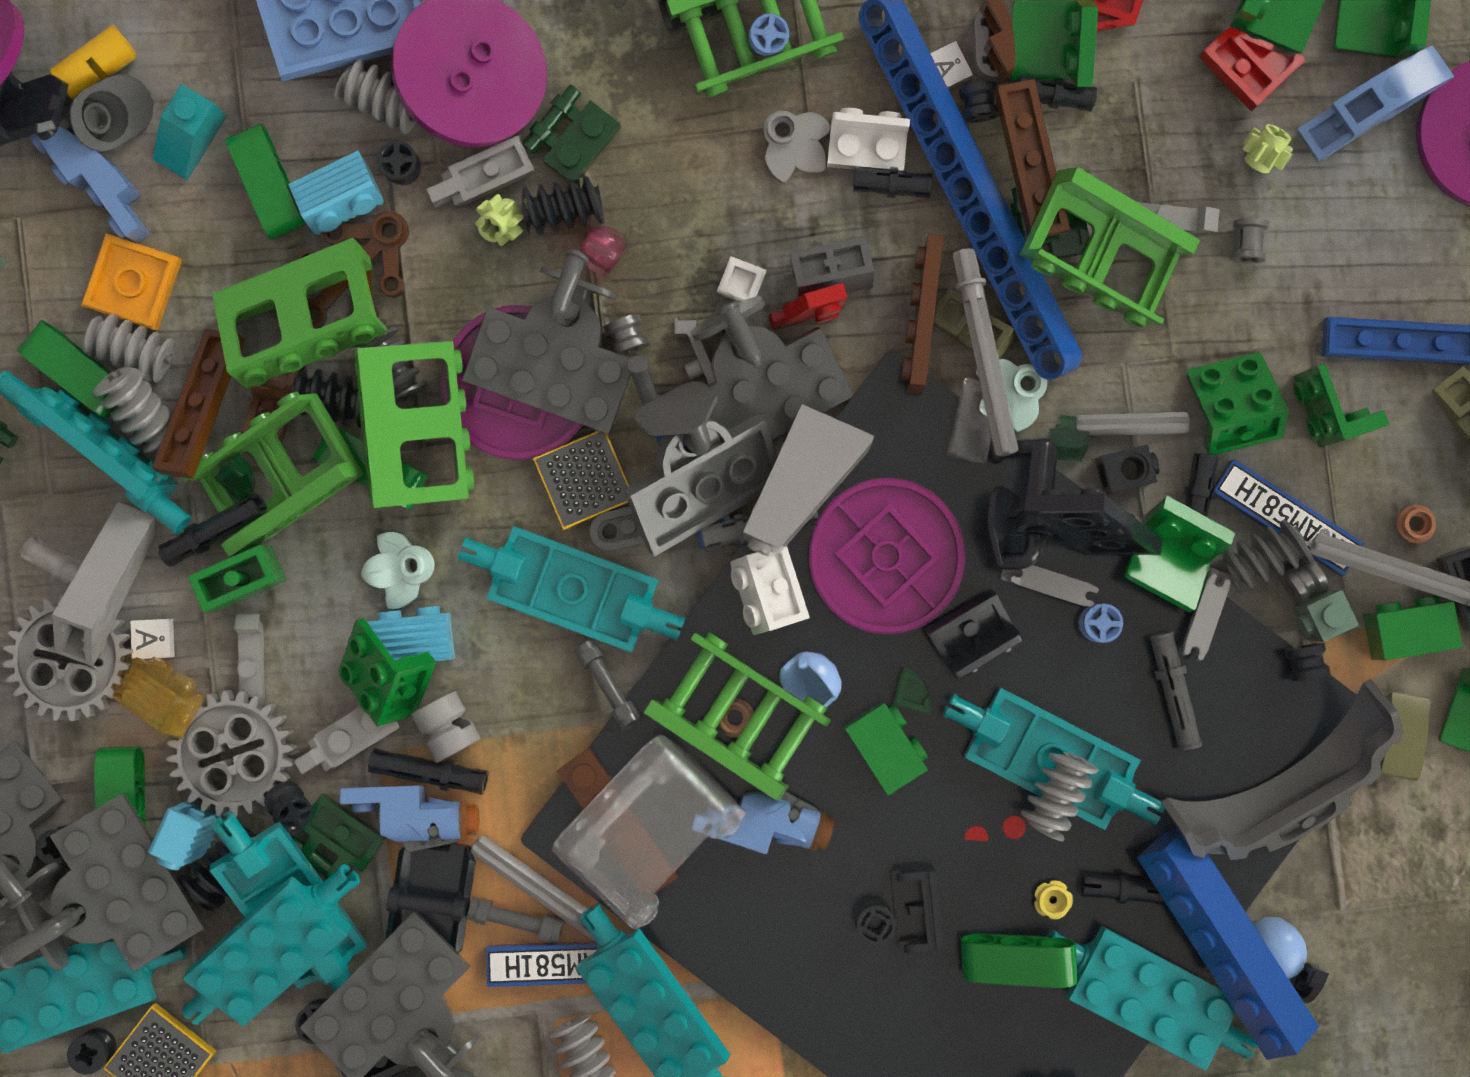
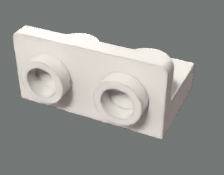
M842 108L840 112H833L827 167L854 170L856 166L879 170H890V167H898V171H904L910 119L902 118L900 113L891 111L880 112L879 116L865 115L861 109Z
M787 546L779 555L770 552L769 556L756 552L730 562L732 568L731 580L734 587L739 590L744 606L743 617L748 627L751 628L753 635L810 618Z

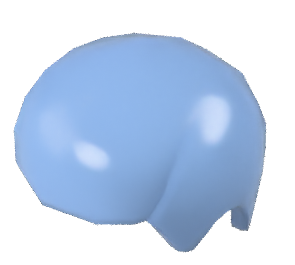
M801 652L790 659L780 670L779 680L782 688L802 701L808 695L825 707H828L841 693L842 681L836 666L820 653Z
M1265 917L1253 923L1287 978L1290 979L1297 976L1307 962L1306 943L1300 932L1281 917Z

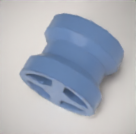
M773 13L759 16L753 22L748 33V41L752 50L763 57H772L778 54L789 39V28L786 21Z
M1105 603L1094 604L1093 607H1086L1081 612L1078 620L1079 630L1090 641L1100 643L1111 642L1122 632L1123 618L1119 610L1112 605Z

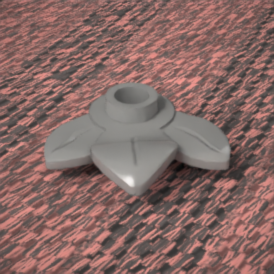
M776 111L766 119L763 127L764 138L769 144L765 154V161L771 174L780 182L785 183L791 177L795 168L807 173L824 171L826 169V156L819 140L831 131L829 122L814 112H806L797 116L789 111ZM784 125L789 129L790 133L786 137H779L775 133V129L778 126Z

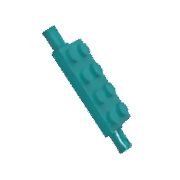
M4 371L0 374V394L15 405L19 413L37 427H49L123 486L126 489L125 497L143 512H149L174 534H178L185 529L192 516L167 497L172 495L179 483L169 475H162L154 470L152 467L155 460L152 459L150 461L140 453L142 448L139 444H131L130 438L122 435L120 437L110 429L112 424L108 419L101 417L93 411L90 413L80 405L81 402L65 389L30 388L10 371Z
M513 526L505 546H500L499 549L474 541L469 537H466L462 544V547L475 551L476 555L460 550L458 561H464L490 571V576H493L486 597L488 600L631 653L634 650L640 631L644 632L645 629L672 638L674 641L679 639L681 631L668 627L667 623L683 628L686 618L653 607L654 603L651 602L659 579Z
M998 687L989 707H986L984 710L958 697L955 693L949 699L948 703L960 708L962 712L959 713L946 706L942 716L973 731V738L963 756L968 760L1041 797L1042 792L1034 783L1035 781L1048 783L1049 778L1041 769L1042 767L1055 769L1056 764L1048 757L1049 753L1062 754L1067 751L1088 760L1099 769L1096 774L1086 773L1092 780V785L1089 788H1080L1086 797L1083 802H1073L1079 811L1077 816L1106 830L1113 815L1117 811L1121 812L1124 809L1150 822L1152 825H1156L1161 817L1148 811L1147 807L1163 813L1165 808L1161 801L1136 789V785L1133 783L1134 773L1141 761L1140 759Z
M233 811L224 814L226 820H223L220 816L211 824V829L216 832L230 853L210 864V872L244 917L248 916L291 876L304 886H314L317 883H323V880L280 821L255 837L248 835ZM339 902L337 909L340 916L352 925L350 933L294 982L299 990L311 982H322L323 984H329L335 992L351 976V973L348 971V962L355 954L367 947L366 939Z
M342 864L322 884L317 883L314 886H304L291 876L187 969L183 980L199 993L182 1007L185 1018L188 1020L197 1012L198 1015L192 1019L191 1023L199 1025L216 1008H219L244 1027L349 935L352 925L340 916L337 906L338 901L360 883L358 874L353 870L345 876V873L351 867Z
M599 903L586 909L578 919L583 922L599 945L597 946V951L581 960L576 969L655 1077H724L717 1067L725 1064L731 1054L640 928L627 935L622 929L618 931Z
M1102 925L1095 939L1088 945L1076 943L1077 984L1069 987L1065 995L1069 1000L1204 1070H1207L1219 1045L1241 1055L1245 1059H1250L1253 1056L1254 1052L1247 1049V1046L1241 1043L1244 1042L1255 1049L1257 1044L1250 1033L1231 1024L1236 1012L1220 987ZM1054 930L1050 931L1047 937L1066 938Z
M113 938L98 944L78 942L67 946L66 950L70 963L59 971L52 968L43 955L17 964L12 969L0 970V1048L2 1054L154 1000L157 997L152 985V974L155 973L158 967L186 959L188 955L187 948L183 947L174 951L170 949L133 972ZM183 941V942H181L180 944H178L177 946H175V947H173V948L179 947V945H181V944H183V943H185V942Z

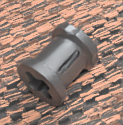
M1240 218L1234 220L1233 228L1237 229L1235 251L1231 254V261L1239 263L1265 262L1266 253L1263 252L1265 230L1269 229V221L1260 218Z

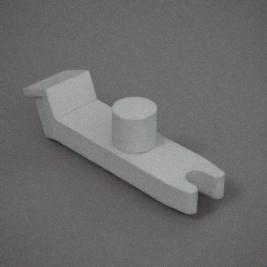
M1137 202L1188 233H1205L1208 231L1216 233L1218 231L1220 209L1207 206L1198 209L1168 204L1159 205Z
M675 318V336L688 337L697 357L696 360L684 364L690 381L704 375L708 384L714 382L715 378L703 344L701 340L696 341L690 333L697 327V321L678 320V318Z
M1034 565L1021 570H1002L1000 576L1002 580L1081 606L1093 607L1094 602L1087 600L1085 594L1089 591L1094 593L1099 591L1097 587L1090 583Z
M1209 567L1197 607L1190 619L1181 652L1183 656L1189 655L1192 647L1197 650L1195 657L1197 661L1203 660L1207 654L1231 583L1229 580L1230 574Z
M236 614L234 630L238 633L237 672L239 674V691H248V702L251 697L262 695L261 707H263L265 699L263 624L260 622L259 614Z

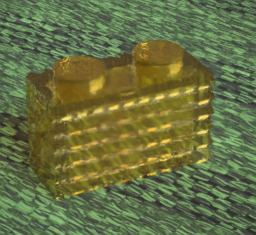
M154 656L150 661L138 657L132 659L133 664L128 666L129 671L124 673L125 678L120 680L121 685L116 687L117 692L113 693V698L159 732L182 739L206 696L196 691L197 682L177 672L173 675L171 672L174 666Z

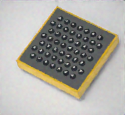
M596 431L533 458L563 530L629 503L623 490L629 486L608 434L605 432Z
M155 1003L149 1008L103 1069L113 1077H197L217 1050Z

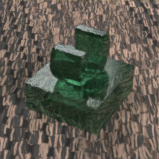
M1060 415V424H1056V429L1049 430L1047 439L1052 440L1058 448L1057 460L1082 462L1089 447V431H1076V416Z

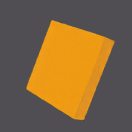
M106 233L81 306L106 315L115 313L121 320L128 319L133 324L158 332L182 259Z

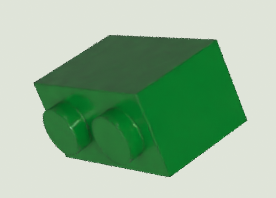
M268 545L255 546L187 576L202 612H218L287 582L273 547Z
M1432 595L1414 598V606L1402 608L1400 601L1377 604V612L1363 614L1371 660L1387 661L1463 648L1454 601H1439V596Z
M881 701L845 724L843 728L885 793L889 796L928 771L923 763L928 758V755L916 737L911 741L906 737L901 728L907 725L897 707L892 705L888 708Z

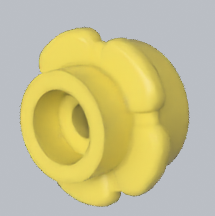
M1052 880L1049 884L1042 883L1035 891L1036 901L1034 902L1037 912L1042 916L1047 915L1053 920L1064 917L1073 904V897L1066 890L1067 886L1057 880ZM1051 896L1056 897L1055 903H1050L1049 899Z

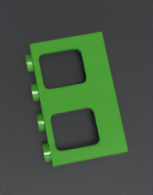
M1079 167L1057 171L1020 256L1032 262L1030 267L1033 270L1047 276L1054 274L1063 280L1062 286L1076 293L1083 294L1085 292L1094 297L1092 302L1098 307L1109 311L1117 310L1124 314L1123 320L1138 328H1144L1145 325L1163 324L1164 319L1154 314L1155 309L1179 256L1194 254L1200 240ZM1061 208L1087 222L1092 227V234L1076 268L1041 249L1055 216ZM1122 244L1145 256L1152 262L1151 272L1136 303L1103 284L1118 248Z
M354 238L212 294L227 372L246 389L263 385L267 380L282 374L296 372L305 365L323 358L334 357L343 350L358 344L369 343L374 338L388 333L387 327L376 317L366 271L373 269L370 256ZM347 279L354 306L353 313L349 317L314 329L306 295ZM276 308L282 335L281 342L276 346L251 356L242 357L235 324Z
M453 341L355 349L353 352L370 508L469 499L468 490L474 489V477L472 468L466 467L464 451H470V437L468 428H462L460 413L466 412V397L464 389H458L457 373H462L460 350H454ZM442 359L444 361L448 404L410 409L399 408L395 403L392 376L393 364L399 361ZM451 438L456 482L450 485L420 488L406 487L403 482L400 454L401 444L411 440Z
M293 392L283 397L277 403L279 405L277 410L271 414L266 412L255 417L249 422L251 428L243 434L241 432L235 433L224 439L220 443L222 449L215 454L211 452L203 455L193 479L183 478L184 482L199 479L218 513L237 502L232 494L221 486L214 477L238 453L243 455L246 452H250L271 485L273 497L265 503L267 513L232 533V537L221 544L228 557L261 545L364 475L317 393L300 395L299 392ZM305 411L309 413L329 446L331 456L314 470L302 476L298 473L279 441L277 433L281 427Z

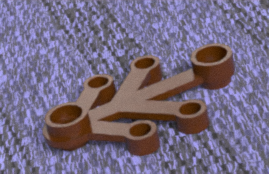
M385 211L378 214L372 223L343 225L341 223L337 227L342 229V236L338 240H331L330 232H323L325 240L332 246L350 238L369 240L362 248L370 256L371 264L381 252L383 256L384 276L381 277L379 283L381 291L391 298L399 297L404 292L405 284L399 276L398 248L407 241L409 227L406 220L400 214L393 211ZM390 225L395 226L396 234L391 238L385 237V228ZM310 249L303 250L298 255L297 260L313 254L315 251ZM371 269L369 271H366V275L373 301ZM347 279L324 288L315 299L307 298L309 311L315 309L318 312V318L312 322L314 329L321 328L327 320L326 311L349 287ZM390 279H397L399 283L398 288L392 292L387 291L386 283ZM374 305L376 317L379 318V311Z

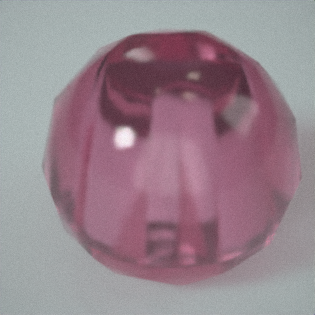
M597 226L583 235L579 244V252L588 257L589 261L585 266L590 271L598 274H609L628 246L624 237L617 229L608 226Z

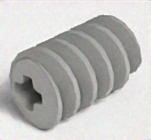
M357 59L353 65H349L342 73L336 85L335 99H344L346 105L351 107L358 105L360 112L364 114L372 112L374 119L378 121L386 119L388 126L396 128L400 125L402 133H409L416 121L404 108L397 95L395 86L391 85L392 73L387 71L379 79L377 78L379 66L375 64L367 72L364 71L365 61Z
M115 313L110 314L105 321H103L101 315L91 320L84 335L82 345L83 352L86 355L97 356L104 363L111 362L118 369L126 366L137 368L142 373L143 380L145 381L154 380V383H158L163 379L173 359L174 339L168 338L160 346L161 335L158 332H153L146 340V327L139 326L132 333L133 323L128 319L124 320L118 327L119 317Z
M126 366L108 374L94 387L92 393L95 396L108 394L101 405L105 409L117 405V408L111 414V418L115 421L127 418L120 427L121 431L128 433L136 430L129 441L133 445L145 442L142 452L147 453L161 446L171 419L169 417L170 411L165 405H160L161 398L156 393H151L152 387L147 381L142 380V373L137 368Z
M1067 751L1062 754L1049 753L1048 757L1056 764L1055 769L1042 767L1041 771L1049 778L1048 783L1038 781L1034 783L1042 792V796L1029 795L1027 799L1036 807L1035 810L1022 809L1020 812L1029 821L1030 826L1042 834L1061 842L1065 839L1060 831H1068L1072 826L1066 816L1074 817L1079 812L1073 802H1083L1086 798L1080 788H1089L1092 785V780L1086 773L1096 774L1099 771L1098 767L1093 763Z
M585 1014L569 1020L548 1035L549 1040H562V1043L554 1050V1053H567L568 1058L560 1064V1068H573L574 1072L569 1077H613L616 1074V1069L613 1065H605L610 1059L609 1052L599 1050L604 1045L603 1037L592 1036L598 1030L597 1022L587 1021L592 1014Z

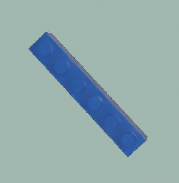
M1178 829L1161 834L1137 859L1266 1060L1297 1055L1319 1028L1315 1019L1210 856L1206 854L1204 858L1193 855Z

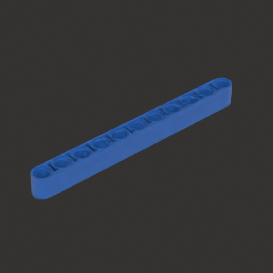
M902 0L865 1L859 11L860 26L907 119H910V125L1035 371L1042 378L1053 380L1076 370L1082 360L1080 347L1043 274L1033 270L1030 267L1032 262L1020 256L1026 241L906 5ZM883 10H884V13H885V20H884V22H883V20H882V11H883ZM900 44L902 46V56L899 53ZM917 78L919 79V82H920V89H919V91H918L917 86H916V79H917ZM934 112L936 113L938 118L937 125L934 123L933 120ZM951 145L955 151L954 159L952 158L950 153ZM968 180L972 183V194L968 189ZM986 214L990 219V228L985 223ZM1002 249L1007 252L1008 262L1003 259ZM1020 283L1025 288V297L1020 292ZM1037 317L1042 321L1043 332L1038 328ZM1054 352L1059 355L1061 366L1056 363Z

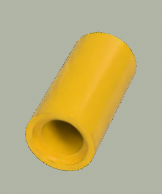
M112 24L52 67L50 72L69 84L67 95L73 100L81 91L114 75L136 59L138 55L122 33Z

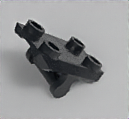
M11 71L0 86V146L34 135L38 136L41 140H48L54 136L59 127L58 123L69 84L52 74L23 83Z
M451 843L414 852H408L403 846L399 850L394 885L389 890L386 910L389 911L386 939L414 911H417L458 953L462 951L476 865L474 856L470 852V845Z

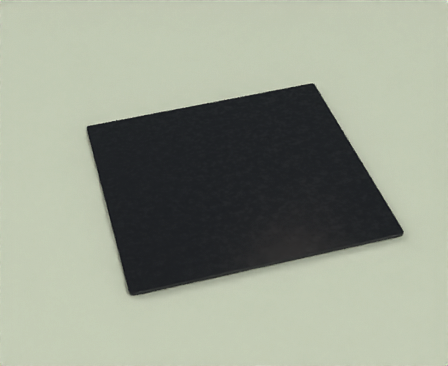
M890 349L837 417L839 421L874 435L870 450L817 512L818 516H820L826 506L841 492L853 485L871 479H903L930 490L948 506L955 516L965 544L963 578L952 601L932 621L915 630L904 633L877 634L863 631L847 624L825 605L812 581L808 552L812 531L816 524L814 523L804 525L787 545L810 618L753 635L751 628L748 627L743 617L744 606L739 590L734 587L731 580L732 568L730 562L756 553L747 547L748 544L741 545L687 616L683 628H678L681 631L678 641H674L672 638L668 641L625 698L627 702H633L642 719L634 726L622 731L612 716L589 746L677 871L679 877L646 900L564 781L524 832L521 841L529 850L633 929L637 930L640 928L650 942L828 1077H1124L1150 1041L1069 1000L1065 996L1069 987L1048 988L965 981L962 971L961 938L969 934L1047 937L1049 932L1054 930L1058 934L1074 940L1079 945H1088L1095 939L1102 925L1199 976L1206 965L1164 899L1160 905L1127 900L1126 904L1116 903L1115 899L1083 898L1080 894V886H1097V884L1081 882L1082 872L1112 876L1122 872L1127 873L1129 877L1150 879L1137 857L1161 834L1177 828L1166 809L1161 813L1151 807H1147L1148 811L1161 817L1156 825H1152L1150 822L1124 809L1121 812L1117 811L1113 815L1106 830L1076 815L1074 817L1066 816L1072 826L1068 831H1060L1064 836V841L1061 842L1042 834L1030 826L1029 821L1020 813L1022 809L1035 810L1036 807L1027 799L1029 795L1040 796L963 757L973 738V731L942 716L946 706L959 713L962 712L960 708L948 703L949 699L955 693L958 697L984 710L986 707H989L998 687L1003 688L1140 759L1141 761L1133 777L1136 789L1159 801L1172 798L1181 801L1199 802L1221 799L1242 793L1273 779L1291 768L1312 752L1337 727L1352 706L1357 694L1332 675L1310 680L1291 681L1289 673L1293 668L1291 661L1286 658L1285 649L1292 648L1293 646L1227 597L1204 659L1201 661L1195 659L1197 650L1193 647L1189 655L1183 656L1181 653L1182 646L1194 610L1188 612L1125 578L1124 572L1130 555H1085L1073 545L1048 543L1041 556L1033 564L1034 566L1066 575L1097 587L1099 591L1097 593L1087 592L1085 594L1086 599L1093 601L1094 604L1105 603L1114 606L1119 610L1123 618L1122 632L1111 642H1094L1082 635L1079 630L1078 620L1081 612L1088 606H1081L1000 579L1002 570L997 566L988 530L991 493L996 486H1005L1025 502L1028 491L1031 456L1005 458L1003 462L998 463L991 452L992 437L988 418L928 373L922 395L906 393L907 381L901 380L902 364L905 356L896 349ZM1056 470L1054 490H1060L1067 494L1081 493L1082 488ZM992 589L998 595L1008 617L1015 628L1021 633L1023 640L1016 644L1008 653L996 656L981 665L975 673L955 679L943 664L924 628ZM1174 631L1180 662L1186 665L1187 673L1184 674L1200 739L1203 743L1199 748L1178 751V744L1161 679L1157 680L1155 675L1158 667L1152 644L1149 640L1151 635ZM708 632L714 634L728 644L724 651L782 687L779 680L781 668L801 652L820 653L836 666L842 681L841 693H839L838 698L827 707L823 714L831 719L828 726H824L815 720L782 771L784 777L781 781L789 786L786 792L813 805L821 813L810 849L801 846L776 843L777 839L772 837L766 855L691 830L697 810L705 813L706 807L714 808L729 814L727 820L734 822L743 793L755 791L763 793L757 787L644 714L651 700L663 703L666 698L670 699L702 650V646L691 640L694 633L704 638ZM716 656L683 707L686 710L683 717L694 724L697 723L698 719L703 720L736 668ZM905 667L915 672L924 681L931 698L932 707L930 715L896 706L907 725L901 728L909 741L916 737L928 755V758L923 761L928 771L888 796L843 726L881 701L888 708L891 707L901 668ZM749 677L736 698L748 702L755 712L768 689ZM781 699L749 749L751 755L748 760L760 768L764 762L768 764L800 715L801 710ZM738 710L732 711L729 715V721L734 726L739 725L743 720L742 713ZM717 726L718 734L715 737L727 746L731 741L736 742L738 737H729L723 734ZM1009 816H1019L1024 820L1026 831L1022 837L1011 839L1004 834L1002 826L1006 818ZM972 826H981L988 833V841L965 840L966 831ZM1299 840L1269 852L1266 846L1251 850L1247 858L1230 860L1227 854L1208 855L1246 912ZM933 865L937 871L945 951L904 953V949H898L896 930L894 936L885 944L871 945L866 943L860 937L854 921V915L859 905L871 899L883 901L889 906L895 918L890 869ZM1052 880L1064 883L1067 886L1066 890L1073 897L1072 907L1064 917L1056 920L1050 919L1047 915H1040L1034 906L1037 887L1042 883L1049 884ZM1148 889V890H1147V892L1159 893L1158 890H1153V889ZM1051 896L1049 899L1050 903H1055L1057 900L1055 896Z

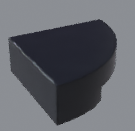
M1308 962L1304 964V968L1297 975L1294 984L1295 990L1304 1003L1312 1002L1319 995L1329 976V973Z

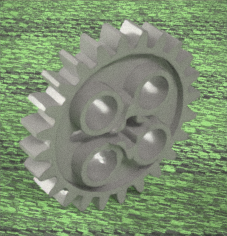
M60 595V596H59L58 604H59L60 600L62 599L63 595ZM46 598L43 599L44 610L38 606H30L29 611L32 619L18 617L17 621L23 629L21 631H9L8 634L16 640L15 645H8L3 648V650L13 654V659L4 662L3 666L14 668L15 671L14 674L6 678V682H19L20 684L13 695H28L24 704L25 708H33L40 704L38 709V716L40 717L47 716L53 710L54 721L63 720L66 713L70 721L80 720L81 711L87 718L96 716L95 705L101 710H108L110 705L106 697L120 699L122 695L116 686L130 684V681L122 675L123 671L135 669L134 665L125 662V657L133 653L131 648L124 647V643L131 639V634L119 633L125 621L115 620L97 658L103 660L102 666L70 663L68 660L43 658L36 655L38 649L55 653V645L52 646L49 643L47 633L53 626L52 614L57 607V603L53 599ZM45 664H48L53 670V678L49 684H45L40 677L41 669ZM84 670H87L92 676V684L88 690H84L79 684V676Z
M224 690L221 700L216 693L207 694V705L201 700L192 703L196 714L191 711H184L180 714L186 725H173L172 729L180 737L179 739L167 741V745L176 748L177 754L167 757L166 761L177 763L178 768L169 775L170 777L182 776L184 781L179 784L177 791L188 788L192 791L188 797V803L195 802L201 798L203 800L201 804L202 812L209 810L215 805L216 816L224 815L229 807L230 811H233L236 815L235 817L241 815L244 806L248 814L257 811V802L265 807L264 800L266 794L278 784V781L287 782L291 780L292 777L284 771V767L295 765V760L288 758L287 752L297 749V745L286 743L285 738L293 734L294 731L293 729H281L280 725L286 720V715L275 718L272 716L276 704L272 703L264 708L261 707L262 695H256L248 702V691L246 690L239 691L236 699H234L232 690ZM240 718H245L251 725V733L248 738H243L237 732L236 726ZM204 731L209 732L214 738V747L211 751H206L201 745L200 738ZM258 739L264 740L263 746L241 753L233 758L225 759L206 767L200 765L201 760L226 752L231 748L239 747ZM253 754L261 757L264 762V770L261 775L255 774L250 768L249 762ZM216 768L222 769L227 775V784L224 788L217 786L213 780Z

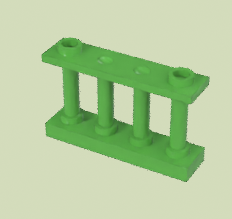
M739 0L666 1L670 20L680 18L681 23H686L705 81L696 83L694 89L696 95L705 92L707 98L728 91V83L813 53L815 59L831 55L837 52L835 45L840 44L844 40L842 32L831 36L827 35L816 0H800L813 42L792 49L788 39L787 44L777 55L756 62L736 5L739 3ZM759 0L764 14L773 13L781 17L776 0ZM716 5L717 10H722L741 65V68L719 75L700 17L703 16L702 9Z
M708 632L704 638L694 633L691 640L702 646V650L670 699L666 698L663 703L651 700L644 714L773 799L781 800L789 787L781 781L784 777L782 771L815 720L824 726H828L831 719L823 715L827 707L808 695L802 701L724 651L728 644L714 634ZM717 656L736 669L704 719H698L697 723L694 724L683 717L686 711L683 707ZM750 677L767 688L768 691L736 742L731 741L727 746L715 738L718 734L716 728ZM784 699L801 710V713L768 764L764 762L760 768L748 760L751 755L749 749L780 700Z

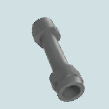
M589 640L576 648L574 652L584 669L589 668L614 709L611 715L620 729L623 731L637 724L642 718L633 702L626 701L602 661L605 656L595 640Z
M472 898L467 920L481 925H486L488 921L539 934V940L558 943L564 920L547 914L542 919L492 906L493 900Z

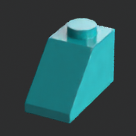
M180 84L160 117L153 160L188 180L227 115L213 102L185 85Z

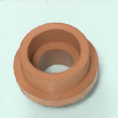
M1410 505L1403 508L1397 515L1395 522L1396 530L1403 540L1409 543H1422L1430 539L1434 534L1436 519L1432 511L1427 507ZM1412 517L1417 518L1419 521L1417 531H1413L1409 526V521Z
M735 698L719 723V730L729 737H739L754 713L753 708L745 700ZM735 710L740 711L743 716L742 722L737 726L732 725L729 721L730 713Z

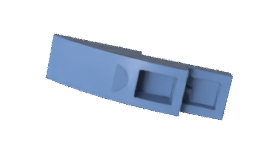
M1432 45L1393 65L1333 102L1330 108L1299 127L1297 134L1316 162L1319 163L1381 122H1387L1452 80L1454 75Z
M60 126L55 135L48 140H41L36 135L29 137L41 153L47 152L54 163L50 167L64 185L71 183L82 191L85 189L97 206H105L111 215L107 222L120 238L126 236L136 243H140L150 236L148 230L129 205L140 197L141 194L110 160L99 151L91 150L83 145L74 134Z

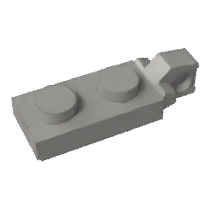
M515 136L449 166V170L441 174L444 181L426 189L435 208L450 202H454L455 206L459 207L535 174V171L519 136Z
M359 707L315 734V737L307 742L312 750L296 759L294 763L301 774L309 772L320 764L326 772L333 767L336 768L403 725L398 720L376 727L369 715Z

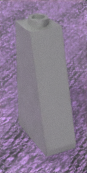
M802 404L743 531V539L749 541L747 547L762 555L769 556L770 552L779 555L869 452L874 435Z
M120 502L116 504L52 614L55 653L90 666L94 665L155 537V517L149 512L145 513L137 506H128Z

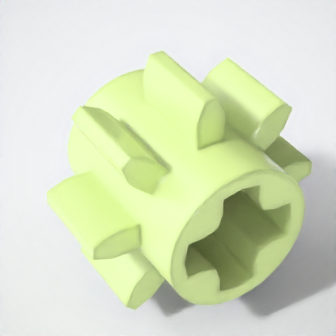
M1272 124L1265 125L1262 132L1254 127L1244 141L1245 145L1242 148L1248 152L1244 158L1246 163L1262 173H1269L1273 166L1283 170L1292 156L1293 148L1288 146L1291 137L1283 129Z
M496 194L491 200H485L476 208L481 217L475 222V225L485 240L498 242L500 246H503L507 241L515 240L523 232L522 228L517 224L524 219V215H522L519 206L514 200L502 199L499 194Z

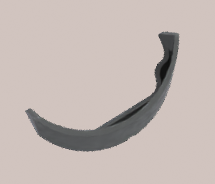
M1369 679L1361 685L1352 706L1328 737L1306 757L1280 775L1250 790L1221 799L1190 802L1166 798L1161 803L1188 848L1195 856L1204 858L1206 854H1227L1230 860L1247 858L1251 850L1266 846L1269 852L1277 850L1305 837L1312 830L1318 829L1334 819L1351 805L1350 795L1360 786L1372 785L1382 773L1380 762L1392 744L1399 745L1402 738L1403 728L1399 713L1374 682Z

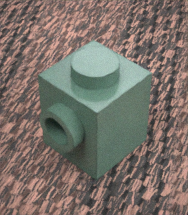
M1326 590L1309 598L1303 604L1293 606L1297 615V625L1309 641L1325 642L1359 626L1343 590Z

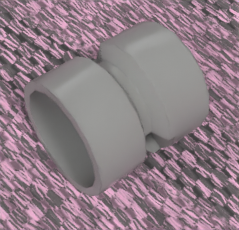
M456 691L411 714L420 734H428L429 740L426 745L436 763L481 739L472 720L464 719L463 714L466 708Z

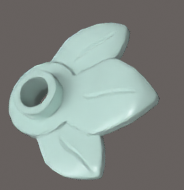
M999 359L1013 426L1019 432L1029 427L1036 420L1039 414L1038 399L1044 395L1047 389V379L1039 376L1032 364L1016 366L1009 360ZM1028 377L1032 379L1034 383L1032 390L1026 391L1021 387L1020 381L1022 378ZM982 395L978 404V411L987 417Z
M398 532L382 533L377 536L380 554L372 556L366 561L362 568L361 576L369 585L376 588H385L387 608L398 609L411 604L417 598L420 584L431 577L435 563L433 556L427 549L422 546H412L405 535ZM412 558L416 560L418 565L415 572L410 568V560Z

